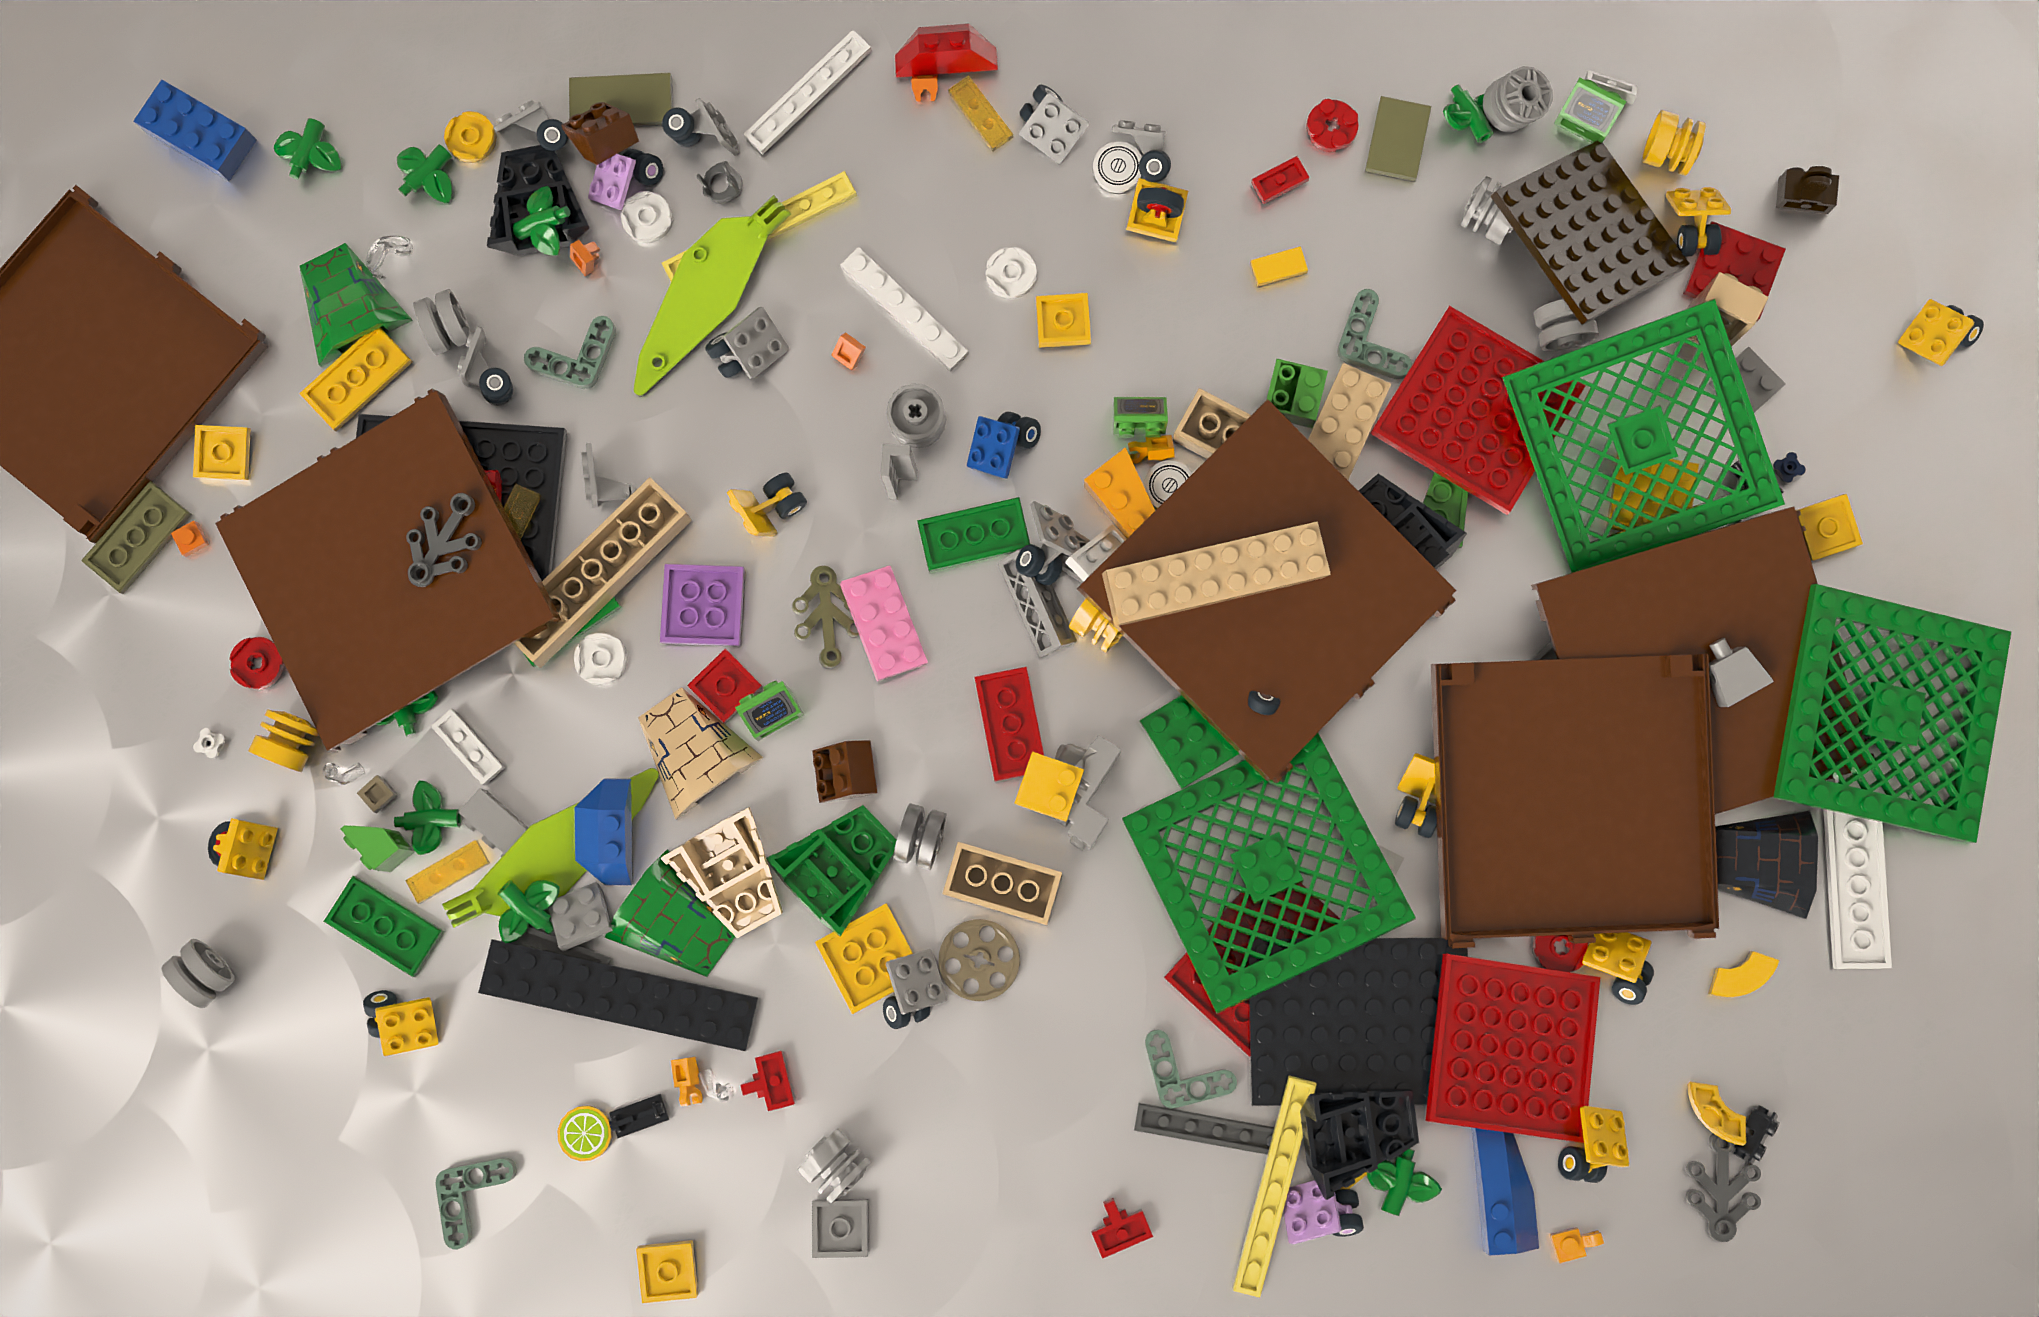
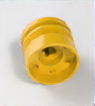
M1661 110L1650 130L1642 156V163L1660 168L1667 157L1669 158L1668 170L1674 172L1679 164L1678 173L1686 176L1702 149L1706 123L1697 121L1692 129L1693 119L1687 118L1681 128H1679V115Z
M1086 598L1069 624V629L1081 637L1094 630L1096 633L1092 639L1093 645H1096L1102 637L1106 638L1100 649L1105 653L1123 637Z
M267 709L265 716L276 721L274 725L261 722L260 726L268 730L270 734L268 737L255 735L248 751L281 766L302 772L309 756L299 750L300 745L314 746L315 742L304 738V736L308 733L318 737L319 734L316 728L307 720L293 714Z

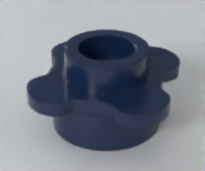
M1794 452L1787 453L1785 458L1782 460L1778 459L1773 464L1777 475L1785 483L1792 482L1794 477L1797 475L1802 476L1806 471L1805 466L1799 463L1797 454ZM1788 465L1792 467L1791 470L1787 468Z

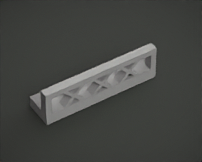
M883 444L881 478L889 499L897 500L899 479L917 480L918 470L910 445Z
M1018 549L999 561L998 565L1038 656L1042 658L1059 648L1076 643L1077 639L1073 631L1069 629V621L1052 584L1043 585L1037 582L1035 577H1026L1017 572V576L1012 574L1008 564L1012 561L1016 563V558L1021 549ZM1022 585L1026 586L1029 592L1027 600L1020 593ZM1032 609L1038 612V624L1033 622L1031 618ZM1043 633L1048 635L1052 644L1046 649L1041 640Z

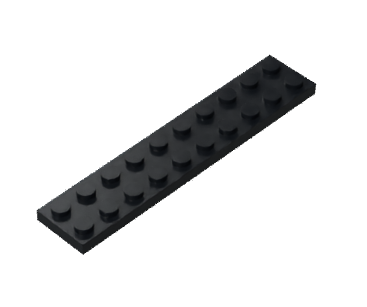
M491 939L478 991L480 994L746 1051L758 1001V997L523 945L505 944V942Z

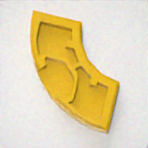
M1750 951L1746 960L1739 966L1730 969L1716 968L1708 994L1721 997H1736L1751 993L1770 979L1780 960Z
M1689 1082L1687 1084L1689 1100L1700 1121L1718 1137L1730 1143L1744 1146L1746 1144V1116L1735 1113L1725 1105L1719 1095L1717 1085Z

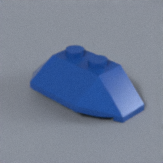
M604 778L574 807L575 861L604 885H632L631 779Z

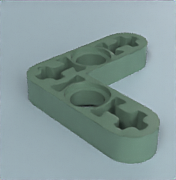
M1371 289L1361 290L1354 300L1337 350L1338 356L1344 362L1393 379H1404L1412 367L1411 359L1403 353L1366 341L1379 304V297ZM1369 297L1372 304L1368 305L1365 314L1360 313L1363 306V301L1361 300ZM1356 319L1365 323V330L1362 332L1354 331L1351 327V322ZM1352 337L1356 339L1353 350L1357 352H1352L1351 355H1348L1343 347H1348ZM1370 352H1378L1382 357V361L1379 364L1370 363L1367 358ZM1387 356L1391 357L1390 363L1397 364L1398 361H1402L1403 367L1406 369L1397 372L1395 365L1388 364L1387 368L1383 366Z
M598 316L593 319L577 360L540 347H532L524 354V363L535 373L582 389L592 388L599 378L616 333L615 325L607 316ZM606 323L609 330L603 331L600 337V331L597 328L598 326L603 327ZM593 337H595L596 339H599L600 337L604 344H602L598 340H594ZM598 346L601 349L600 355L594 359L587 356L589 348ZM539 354L542 360L548 362V367L541 362H537L534 365L531 360L532 357L537 358ZM558 362L567 363L568 367L565 373L556 374L554 372V366ZM575 369L576 372L585 374L587 370L591 377L589 379L585 378L582 382V379L578 375L573 374V371Z
M1153 1030L1147 1034L1145 1046L1159 1099L1165 1107H1182L1224 1096L1236 1089L1237 1079L1231 1071L1226 1069L1180 1080L1168 1035L1161 1030ZM1158 1034L1159 1038L1165 1039V1043L1161 1044L1163 1053L1169 1051V1057L1161 1056L1153 1060L1152 1055H1158L1156 1047L1150 1046V1041L1154 1039L1153 1035ZM1161 1061H1168L1172 1065V1072L1167 1077H1162L1157 1073V1065ZM1225 1074L1227 1078L1232 1079V1082L1228 1084V1089L1224 1090L1222 1086L1213 1087L1216 1093L1210 1094V1085L1206 1078L1212 1077V1082L1221 1080L1220 1075ZM1195 1081H1201L1206 1086L1205 1093L1200 1097L1193 1096L1190 1092V1086ZM1186 1083L1185 1089L1190 1098L1189 1100L1184 1101V1095L1176 1097L1175 1103H1171L1169 1099H1164V1095L1168 1094L1167 1089L1172 1088L1174 1092L1182 1091L1180 1085Z
M500 1158L449 1168L437 1175L435 1185L443 1238L449 1248L453 1250L463 1248L470 1243L472 1238L465 1191L511 1181L517 1173L516 1164L511 1159ZM501 1163H503L504 1167L509 1168V1173L505 1174V1178H503L502 1174L490 1176L489 1171L501 1168ZM473 1168H478L483 1173V1179L479 1184L472 1183L469 1178L470 1171ZM448 1174L450 1178L462 1176L463 1181L452 1184L451 1189L449 1185H444L443 1180L448 1178ZM450 1201H456L460 1205V1213L456 1217L449 1215L447 1212V1205ZM462 1219L463 1223L457 1224V1229L459 1233L464 1234V1238L460 1239V1244H458L457 1239H452V1234L456 1233L455 1224L449 1226V1222Z

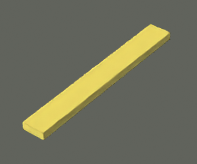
M843 171L781 202L785 209L791 212V215L768 236L766 241L856 197L857 193L846 172ZM686 251L662 262L670 281H672L682 256Z
M1288 1076L1233 1283V1291L1259 1298L1261 1296L1303 1138L1300 1110L1308 1096L1315 1093L1316 1082Z

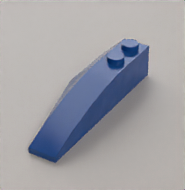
M1472 1128L1483 1252L1491 1256L1518 1254L1539 1249L1534 1191L1514 1133Z

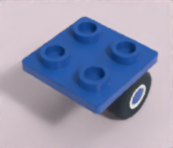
M1009 411L1004 412L997 421L979 416L968 456L967 467L1007 479L1016 446L1031 449L1039 441L1041 435L1039 422L1030 417L1021 418L1019 414Z

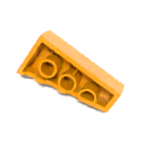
M1126 447L1084 479L1086 490L1126 538L1155 511Z

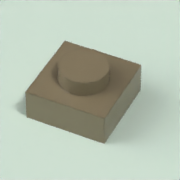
M376 775L357 792L374 813H378L397 796L379 775Z

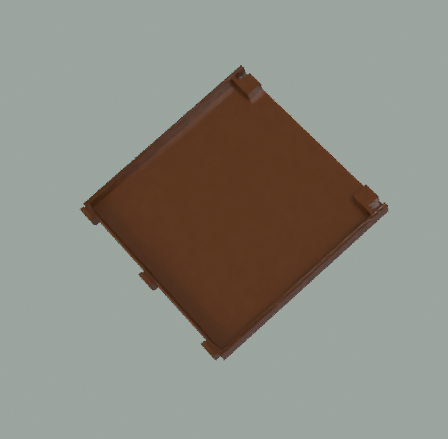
M75 185L73 187L74 192L69 189L0 268V466L59 513L63 520L77 532L86 535V539L96 544L150 481L154 482L194 435L195 425H202L268 346L263 343L266 338L264 333L245 318L241 322L243 323L242 325L237 323L178 275L181 273L182 268L160 251L157 253L158 258L150 254L96 211L98 202Z
M433 388L427 391L428 395L421 398L418 396L415 398V403L341 448H332L329 455L317 457L318 462L245 506L238 505L233 508L234 512L231 514L224 513L220 516L221 520L215 523L326 750L330 752H338L341 750V744L351 745L368 735L366 730L519 639L523 637L530 639L548 628L546 625L548 622L554 621L558 623L559 620L561 621L550 596L446 396ZM458 493L471 496L475 502V508L470 515L463 517L449 541L464 538L466 534L473 533L481 538V547L475 551L463 549L440 555L435 564L449 562L452 557L459 556L467 561L466 571L463 573L452 571L437 575L432 583L426 587L413 585L408 577V569L413 564L410 544L406 540L407 533L412 529L422 531L425 535V542L421 545L424 558L430 550L425 523L420 516L421 510L427 506L438 510L439 519L436 524L438 534H440L453 513L450 506L452 497ZM465 501L462 504L463 510H465L468 506L467 501ZM432 511L427 513V519L432 518ZM418 533L413 536V542L418 540ZM474 537L469 541L470 546L475 544ZM460 560L455 563L456 569H459L461 566ZM425 570L420 572L421 579L425 576Z
M1267 399L1077 590L1114 626L1102 573L1106 570L1318 521L1331 575L1314 581L1115 627L1266 781L1272 780L1274 783H1278L1293 768V765L1290 763L1293 757L1352 697L1356 700L1360 699L1375 684L1372 677L1432 615L1435 617L1441 616L1456 601L1452 595L1457 590ZM1250 691L1259 692L1261 697L1265 699H1271V696L1279 698L1280 705L1277 711L1272 715H1263L1253 711L1248 706Z
M1794 506L1531 585L1532 590H1537L1539 600H1536L1541 621H1546L1557 659L1708 654L1709 662H1711L1716 657L1709 645L1721 638H1725L1731 650L1736 647H1746L1758 660L1774 682L1729 707H1719L1710 685L1715 814L1774 797L1810 586L1818 584L1802 533L1806 531L1805 525L1801 526L1798 518L1801 512L1800 510L1796 511ZM1832 640L1831 649L1836 646V645L1834 644L1833 640ZM1838 652L1833 656V659L1838 667H1840L1842 662ZM1829 668L1827 669L1826 676L1831 673ZM1836 679L1828 683L1834 694L1841 689ZM1823 694V697H1822V702L1826 700V697H1825L1824 694ZM1846 695L1838 699L1844 710L1851 705ZM1831 705L1823 710L1829 720L1836 716ZM1856 711L1848 715L1854 726L1860 722ZM1819 720L1817 729L1822 726ZM1841 721L1833 726L1839 737L1847 732ZM1862 730L1858 732L1863 742L1869 739L1862 735ZM1826 732L1819 736L1824 747L1832 742ZM1851 737L1843 742L1849 753L1857 748ZM1815 747L1813 749V755L1817 753ZM1836 748L1828 753L1834 763L1842 759ZM1861 754L1853 759L1859 769L1867 764ZM1822 759L1814 763L1820 774L1828 769ZM1846 764L1838 769L1842 776L1851 773ZM1830 775L1829 777H1827V778L1824 779V780L1833 779V776Z
M1708 654L1431 664L1441 937L1446 940L1448 939L1450 947L1474 948V938L1568 935V941L1575 944L1596 943L1594 934L1676 930H1687L1688 937L1694 939L1716 938L1714 929H1719Z

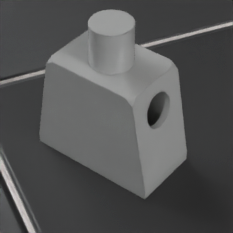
M1721 638L1709 645L1716 657L1715 660L1709 662V682L1719 707H1729L1774 682L1748 648L1736 647L1731 650L1725 638Z

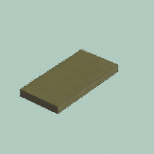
M670 73L571 77L569 78V118L590 110V107L595 103L605 102L629 113L634 126L662 125L664 115L672 109V76Z
M150 481L81 561L115 590L124 594L171 540V533L181 528L192 514L159 486Z

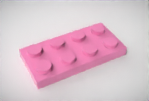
M890 565L841 581V589L877 681L928 663Z

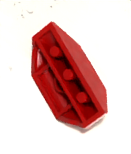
M970 24L918 27L895 55L896 77L998 70L997 50L991 42Z

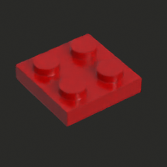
M726 648L687 685L725 724L737 713L735 707L740 705L739 701L750 694L755 695L763 688Z

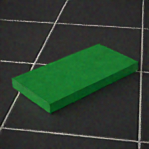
M1019 497L917 520L929 572L1011 554L1030 544Z
M357 876L351 877L323 921L411 977H416L444 932L441 928Z

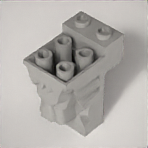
M1100 735L1097 736L1093 744H1090L1087 750L1073 744H1062L1055 756V760L1084 769L1067 821L1053 818L1065 827L1068 824L1072 825L1068 831V836L1071 837L1070 843L1082 851L1085 847L1091 850L1108 823V818L1089 807L1088 804L1121 753L1120 748Z

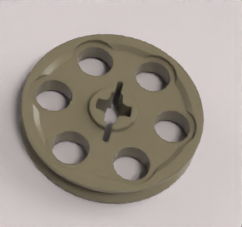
M975 919L959 924L945 937L939 951V969L944 982L955 994L967 1000L986 1001L998 997L1013 984L1019 971L1020 954L1016 941L1004 927L989 920ZM985 926H990L995 931V937L990 942H984L980 938V930ZM958 932L967 934L969 942L964 948H958L954 944L953 939ZM1003 946H1008L1013 950V958L1009 962H1003L998 957V951ZM979 952L984 953L983 958L995 965L981 964L980 968L975 967V962L970 958L964 957V955L978 956ZM951 958L957 959L961 964L960 971L956 974L948 973L945 968L946 962ZM995 972H1000L1005 976L1006 981L1001 988H994L990 983V977ZM969 978H974L979 983V989L975 994H968L964 990V982Z

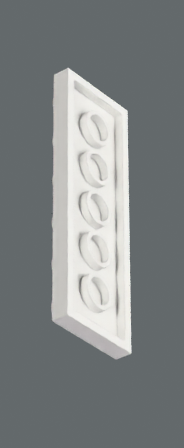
M1823 809L1833 969H1892L1883 823Z

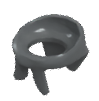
M727 161L720 162L711 167L705 173L704 179L700 174H697V179L703 185V195L710 197L715 202H729L737 198L742 191V178ZM724 173L727 175L729 186L724 192L716 193L711 188V180L716 174Z

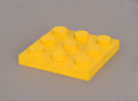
M1670 459V460H1669V461H1672V462H1674V463H1676V464H1678V465H1681L1682 462H1683V461L1675 460V459ZM1688 462L1686 468L1698 473L1699 464ZM1660 463L1642 470L1654 475ZM1666 464L1659 477L1672 483L1679 469ZM1621 466L1615 479L1628 484L1633 473L1625 475ZM1683 472L1677 485L1690 490L1696 477ZM1639 473L1633 487L1646 492L1652 479ZM1657 481L1651 495L1663 500L1669 486ZM1613 483L1611 498L1619 501L1626 488ZM1674 489L1668 502L1681 508L1687 494ZM1630 490L1624 504L1637 509L1643 496ZM1692 497L1687 508L1693 506L1694 497ZM1648 498L1642 512L1654 517L1661 504ZM1611 502L1608 511L1609 518H1611L1617 506ZM1665 507L1660 518L1678 511ZM1621 508L1615 521L1628 526L1634 513ZM1639 515L1634 527L1651 520ZM1613 525L1612 528H1611V529H1613V530H1618V531H1623V530H1624V529H1622V528H1620V527H1617V526H1615V525Z
M887 903L849 923L841 937L832 932L815 941L852 1014L894 992L886 967L887 961L914 954Z

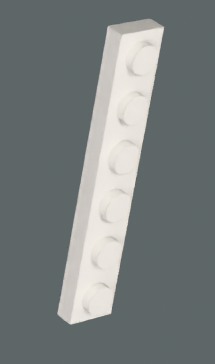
M852 30L744 133V137L763 155L872 51L871 46Z
M859 247L840 264L841 268L950 372L969 354L965 347Z

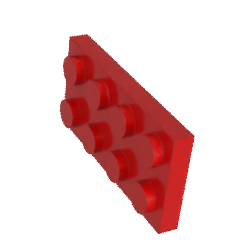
M1027 667L976 676L974 678L994 781L1023 777L1032 752L1044 755Z

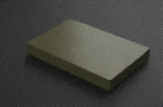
M1381 96L1365 171L1416 181L1432 106Z

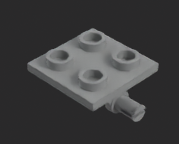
M591 443L586 444V452H581L583 475L589 474V478H584L586 500H592V508L598 507L597 501L627 500L637 490L635 485L596 476Z

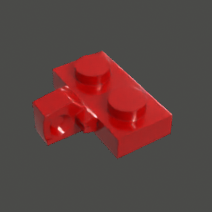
M782 1051L756 1057L758 1073L752 1074L754 1081L740 1085L742 1095L757 1092L758 1098L765 1097L768 1111L794 1105L795 1101Z
M1114 1198L1103 1202L1108 1216L1103 1218L1105 1225L1091 1231L1102 1259L1153 1237L1142 1209L1128 1215L1126 1209L1118 1210Z

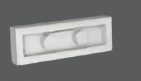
M1112 524L1072 554L1065 563L1085 581L1127 538Z
M453 709L448 710L431 726L482 785L485 786L505 768Z

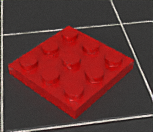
M1711 221L1710 224H1717L1721 229L1722 242L1720 251L1717 255H1704V248L1699 249L1683 295L1695 299L1716 275L1721 272L1723 274H1731L1738 279V282L1746 286H1754L1760 289L1764 295L1769 296L1786 248ZM1762 312L1760 313L1757 321L1761 318Z

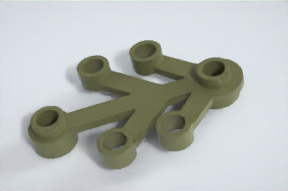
M818 566L811 573V586L801 597L793 601L792 610L796 614L805 613L809 607V602L818 593L820 604L804 623L796 626L794 635L798 640H806L811 634V629L822 618L824 649L819 654V662L825 668H834L841 661V652L835 647L833 619L846 629L849 636L857 637L859 633H854L850 629V626L855 624L854 620L850 619L831 602L830 592L844 602V607L850 611L841 586L836 583V573L828 566ZM821 574L827 575L828 582H821L819 576ZM796 602H802L805 608L798 610L795 605ZM801 627L805 628L807 635H799L798 629ZM833 652L836 656L835 660H829L827 653Z

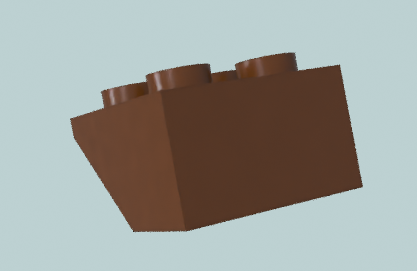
M605 102L593 104L590 110L582 114L573 115L569 118L568 122L561 125L563 131L584 159L596 165L639 142L629 113Z
M870 740L844 741L812 750L819 803L859 798L877 793Z

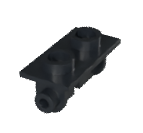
M661 1094L609 1112L611 1117L609 1125L612 1132H616L617 1138L669 1120Z
M1760 1105L1757 1109H1753L1746 1123V1127L1755 1132L1753 1135L1746 1133V1144L1744 1146L1734 1145L1735 1151L1733 1154L1741 1159H1744L1746 1155L1749 1156L1748 1162L1750 1164H1753L1755 1160L1760 1162L1767 1149L1763 1145L1768 1135L1773 1137L1780 1122L1776 1121L1778 1118L1776 1112H1773L1770 1117L1767 1115L1769 1110Z

